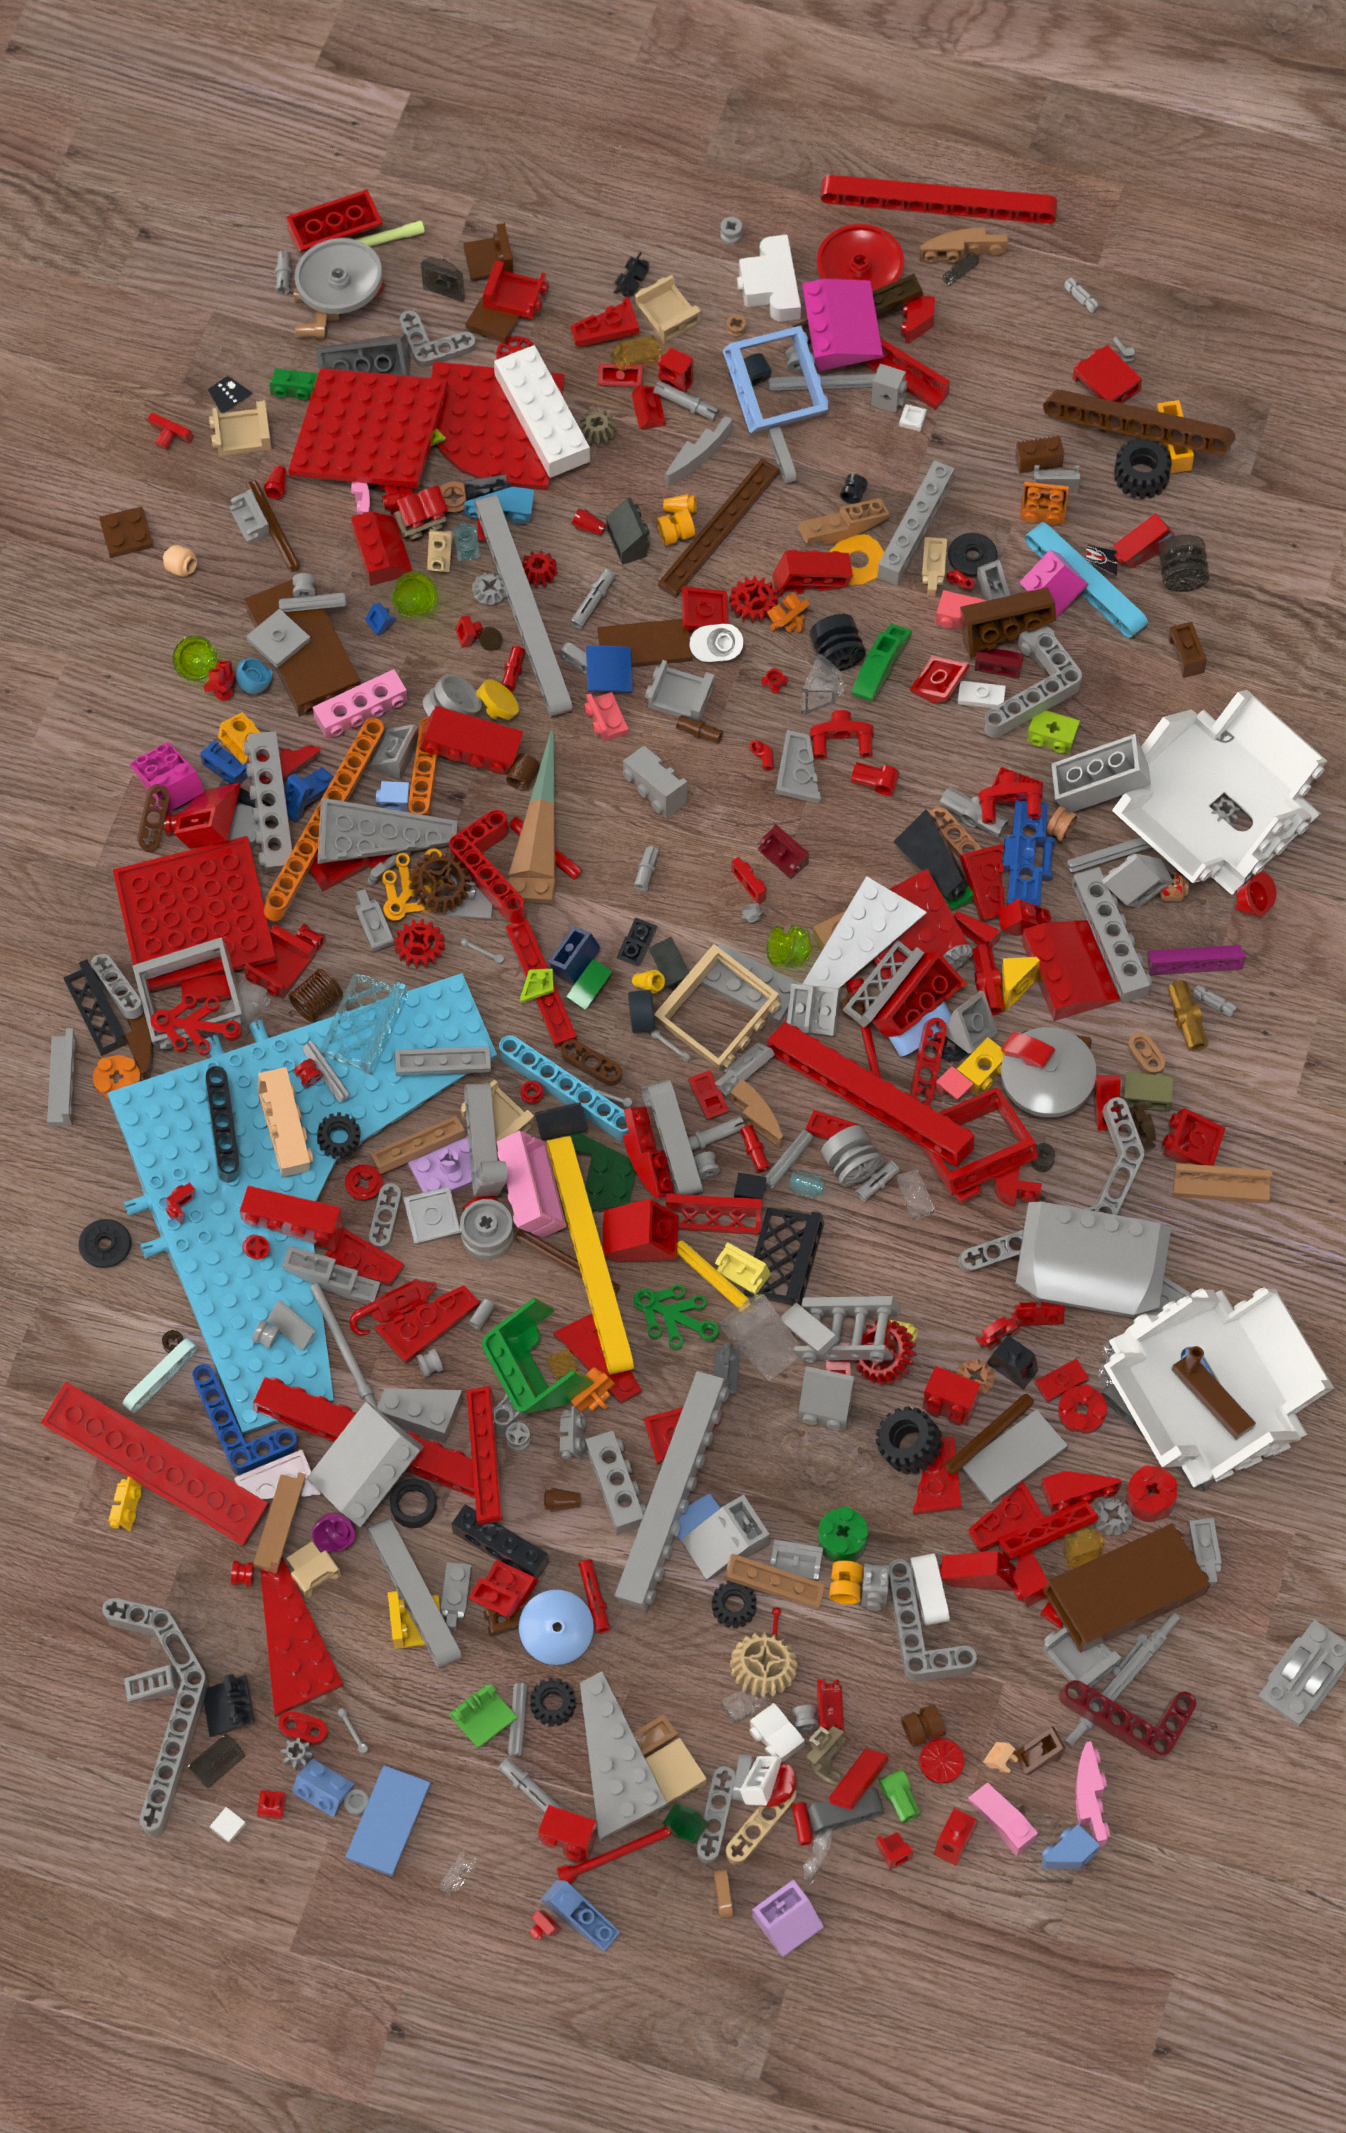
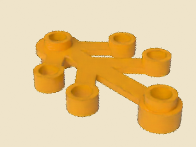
M432 848L429 849L425 853V855H431L434 852H437L439 857H441L442 853L438 849ZM399 853L395 859V865L398 867L402 886V893L398 898L394 886L397 879L396 873L392 870H387L382 876V882L385 884L388 901L383 906V913L391 921L401 920L406 913L421 911L429 913L433 909V907H430L428 910H425L423 903L417 905V903H406L412 897L411 894L414 891L409 889V884L411 883L408 879L410 858L406 853ZM404 858L406 863L402 864L398 859ZM390 875L393 877V880L388 881L385 876ZM439 880L437 885H441L443 883L442 880ZM424 885L425 889L430 893V887L428 885ZM397 906L399 911L394 912L391 907Z

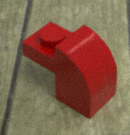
M1096 1075L1094 1112L1098 1131L1108 1130L1103 1116V1107L1112 1098H1120V1075ZM1113 1106L1111 1111L1118 1113L1120 1109Z
M1020 1167L994 1177L993 1188L997 1198L1002 1203L1011 1207H1015L1016 1199H1021L1027 1203L1040 1201L1042 1183L1019 1181Z

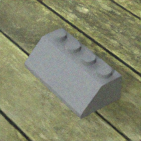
M1136 734L1052 763L1055 800L1060 806L1067 808L1069 813L1151 785L1149 766Z

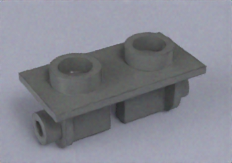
M724 1343L723 1347H716L713 1376L724 1378L729 1388V1395H736L740 1349H734L731 1343Z

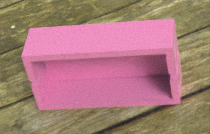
M522 1131L515 1132L497 1141L498 1158L500 1161H506L507 1164L506 1183L509 1191L508 1199L513 1208V1220L516 1226L542 1238L567 1227L546 1142Z

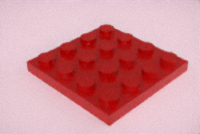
M928 869L889 889L927 913L876 956L872 962L876 967L897 940L911 951L918 947L924 953L939 951L942 956L955 946L969 945ZM898 949L893 953L894 963L904 962L907 958ZM890 967L880 969L882 980L891 979Z

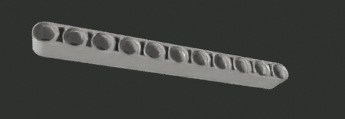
M494 494L474 500L479 521L550 717L573 711L569 693L499 499Z

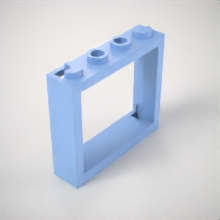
M801 326L730 343L723 349L750 434L767 430L777 425L782 426L821 416L828 410V399L823 394L821 388V377L816 372L814 356L809 351L807 345L808 338ZM791 337L814 406L763 419L740 350Z

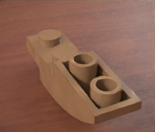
M985 227L949 232L933 238L920 246V262L955 263L963 262L964 254H1006L1007 234H985Z
M878 498L842 506L839 513L800 521L797 528L806 544L823 541L824 545H829L858 535L889 518L890 514L882 499Z

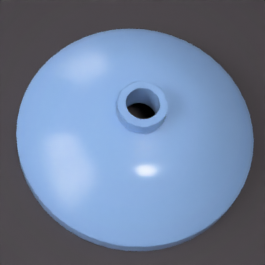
M549 1590L538 1594L524 1607L519 1620V1635L527 1652L538 1661L550 1665H562L579 1658L588 1648L593 1636V1618L589 1608L578 1596L564 1590ZM555 1622H559L562 1625V1629L559 1632H555L552 1628Z

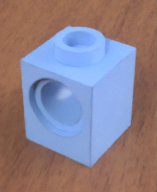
M381 781V790L376 791V804H380V808L409 812V782Z

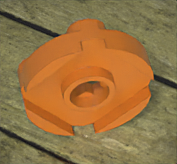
M121 1055L100 1059L93 1073V1083L96 1091L108 1101V1092L141 1082L140 1071L132 1058ZM120 1074V1076H123V1079H119V1083H114L111 1077Z

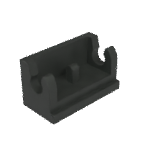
M669 937L648 949L660 973L665 978L667 988H671L673 992L689 974V971L672 937Z

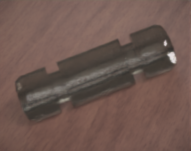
M970 253L966 256V259H962L951 268L952 271L948 270L943 274V281L947 285L953 284L956 281L955 279H959L971 270L970 267L973 268L979 264V257L975 253Z

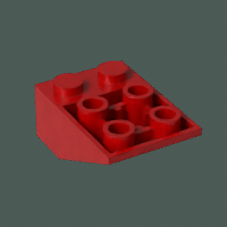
M235 783L204 790V793L195 797L179 814L174 834L189 849L227 841L241 784Z

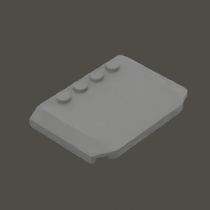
M1029 1202L1015 1285L1030 1293V1296L1035 1300L1132 1318L1146 1312L1158 1311L1171 1228L1158 1222L1046 1202Z

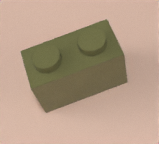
M1140 1071L1126 1072L1123 1100L1126 1101L1128 1108L1133 1107L1134 1103L1144 1101L1148 1107L1144 1110L1170 1112L1174 1077L1163 1073L1150 1075Z

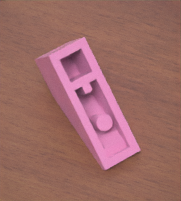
M986 1783L968 1797V1800L1016 1857L1036 1842L1038 1832L989 1783Z

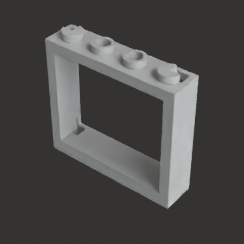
M222 937L133 965L151 1040L157 1049L165 1050L172 1048L173 1043L166 1033L161 1035L160 1032L155 1031L151 1026L150 1020L151 1016L155 1013V1008L147 979L219 956L222 958L235 1012L206 1020V1022L225 1024L227 1021L233 1020L241 1025V1023L247 1021L228 947ZM184 1029L175 1030L187 1042H192ZM197 1031L200 1036L216 1034L213 1032Z

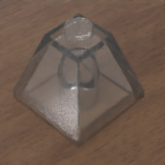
M821 654L817 655L802 689L801 713L805 715L835 704L837 697L842 696L846 684L843 683V673Z

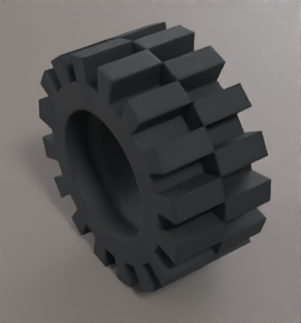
M337 1112V1116H334L333 1113L329 1114L328 1119L324 1117L317 1131L319 1149L321 1151L324 1150L326 1156L332 1154L333 1159H336V1156L344 1159L346 1154L348 1157L351 1156L352 1151L356 1152L360 1143L361 1131H359V1124H356L354 1118L349 1119V1114H345L344 1117L341 1116V1112ZM336 1128H341L347 1132L348 1138L343 1143H335L330 1139V1132Z
M728 1580L726 1585L722 1583L719 1585V1589L716 1588L714 1591V1596H712L713 1615L715 1618H718L720 1624L722 1622L725 1623V1627L729 1628V1625H733V1629L738 1628V1625L744 1627L746 1622L750 1623L752 1616L756 1614V1594L753 1593L752 1588L738 1583H731ZM731 1596H738L743 1600L744 1606L738 1612H730L724 1605L726 1599Z
M553 1677L548 1678L549 1681L547 1682L543 1679L540 1681L539 1686L535 1685L534 1692H531L530 1704L532 1714L534 1713V1718L536 1720L539 1719L543 1725L548 1723L549 1727H553V1724L557 1723V1726H561L563 1721L565 1723L568 1722L569 1717H572L576 1707L574 1691L566 1681L562 1683L560 1678H557V1681H553ZM549 1694H557L563 1700L562 1706L554 1711L548 1710L543 1705L544 1698Z

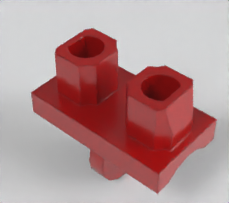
M219 660L216 663V668L210 669L208 672L209 680L204 685V691L209 692L213 690L217 699L226 701L233 695L232 685L236 682V670H232L230 660Z

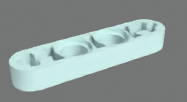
M189 1338L180 1342L125 1397L123 1405L132 1413L137 1412L194 1356L198 1346Z

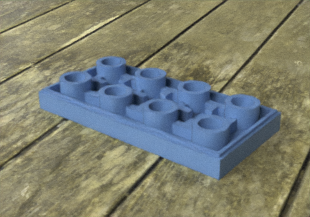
M383 1765L345 1856L346 1860L393 1877L431 1783Z

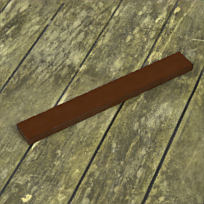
M761 458L658 582V588L677 598L683 586H687L780 474V469Z

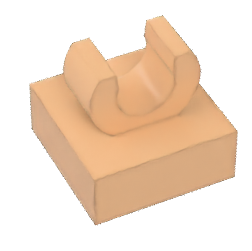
M996 1742L983 1763L989 1768L999 1769L1003 1773H1010L1011 1770L1006 1766V1762L1008 1760L1010 1762L1018 1761L1017 1757L1012 1754L1015 1748L1006 1742Z

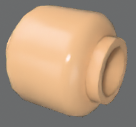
M181 545L171 546L163 555L165 569L177 576L186 577L193 573L197 567L195 553Z

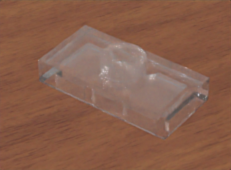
M918 1169L895 1177L912 1220L935 1213L934 1206Z

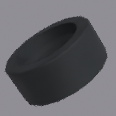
M407 1479L396 1485L390 1496L391 1514L396 1522L404 1527L420 1528L433 1519L437 1504L435 1492L429 1484L419 1479ZM409 1491L422 1492L428 1501L427 1509L418 1516L405 1515L399 1508V1500L403 1494Z

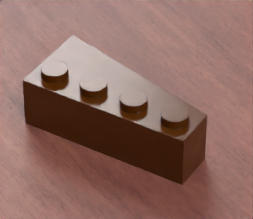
M1048 587L960 607L963 643L970 658L975 657L977 652L987 648L989 651L997 647V643L1009 639V641L1014 640L1022 632H1032L1056 621L1055 602Z

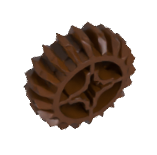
M434 852L432 857L426 854L424 860H417V866L412 867L411 871L413 874H410L408 878L411 881L409 889L414 890L411 894L412 898L419 897L417 905L425 903L424 909L428 910L429 907H433V913H437L439 908L443 914L447 912V908L454 911L456 905L462 906L463 900L468 898L467 892L471 889V885L466 883L471 881V876H466L468 868L461 869L463 863L462 861L454 862L455 855H452L449 859L446 852H443L441 857H439L437 852ZM432 868H442V870L439 872H435L433 870L428 871ZM449 872L455 877L457 886L450 879ZM444 876L443 883L436 890L437 882ZM422 879L430 887V893L425 889ZM439 894H446V895H448L449 897L440 898V897H437V896H438Z

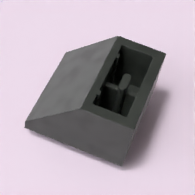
M631 497L627 498L606 517V528L622 565L647 557V548L650 547L647 537L650 535L646 522L642 523L640 508L638 504L634 505Z

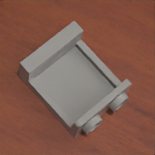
M662 660L660 667L657 666L653 674L654 683L652 686H648L645 698L648 699V708L677 717L684 715L699 722L714 689L715 675L706 672L704 678L669 668L667 661Z
M1064 1625L1062 1630L1058 1633L1053 1631L1044 1640L1043 1652L1068 1681L1079 1680L1091 1688L1110 1674L1113 1668L1121 1662L1120 1655L1116 1651L1111 1652L1103 1643L1081 1653Z

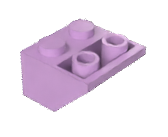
M794 1880L752 1909V1918L782 1957H785L824 1928L809 1899Z

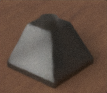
M429 257L421 262L424 290L464 302L463 274L453 263L448 262L446 259Z

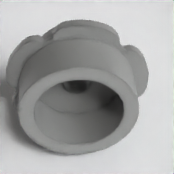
M758 903L749 904L741 909L743 914L741 918L749 923L755 922L761 918L760 915L763 913V909L760 908Z

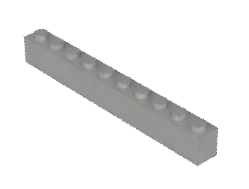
M698 1371L695 1374L615 1593V1598L619 1604L647 1612L649 1605H652L655 1600V1587L657 1582H660L663 1578L665 1560L671 1556L672 1540L674 1536L677 1537L679 1534L681 1515L685 1514L688 1509L689 1500L687 1499L690 1491L693 1492L696 1487L698 1469H702L704 1465L705 1449L712 1443L713 1427L719 1423L721 1405L727 1401L729 1396V1388L724 1378Z

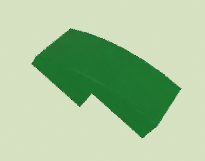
M593 958L566 997L586 1010L613 971Z

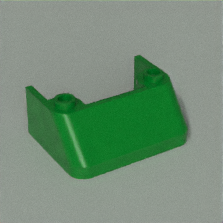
M532 1298L498 1324L482 1340V1349L513 1407L524 1414L563 1406L594 1383L591 1378L571 1370L556 1383L548 1387L530 1351L539 1344L541 1338L540 1331L536 1325L552 1314L554 1309L536 1298Z

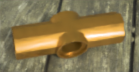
M1175 981L1168 986V993L1174 1007L1173 1013L1178 1029L1182 1030L1188 1051H1200L1208 1046V1039L1202 1026L1200 1007L1198 1003L1194 1002L1188 981Z

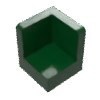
M678 1803L673 1805L662 1822L674 1837L692 1844L697 1843L709 1824L696 1810Z

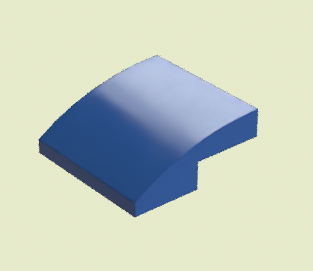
M586 646L587 691L632 693L631 647Z

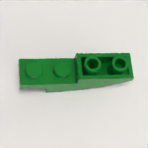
M891 623L885 632L881 631L857 676L851 692L852 695L871 702L891 674L893 663L911 638L912 630Z

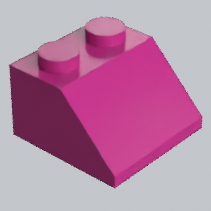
M1049 550L1019 582L1027 591L1048 587L1055 602L1057 617L1089 585L1060 553Z

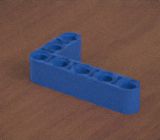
M201 1364L194 1368L192 1376L195 1388L234 1474L237 1476L297 1452L296 1434L289 1428L277 1430L246 1443L212 1367L207 1364ZM206 1375L210 1377L209 1380L205 1382L199 1381V1378ZM212 1396L219 1397V1399L216 1402L212 1403L208 1401V1399ZM220 1417L229 1418L225 1423L217 1422ZM229 1438L238 1439L234 1444L226 1443ZM286 1439L292 1441V1443L288 1446H283L280 1444L283 1440ZM262 1449L269 1450V1453L266 1455L258 1454ZM243 1458L247 1460L243 1465L235 1464L238 1459Z

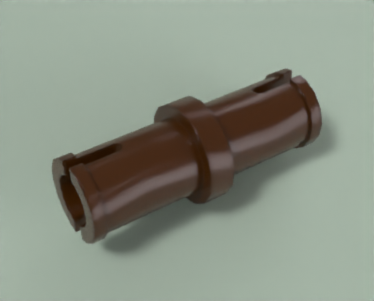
M681 715L677 720L676 728L694 734L695 738L699 739L702 737L719 744L723 737V730L708 726L702 720L698 722L684 715Z

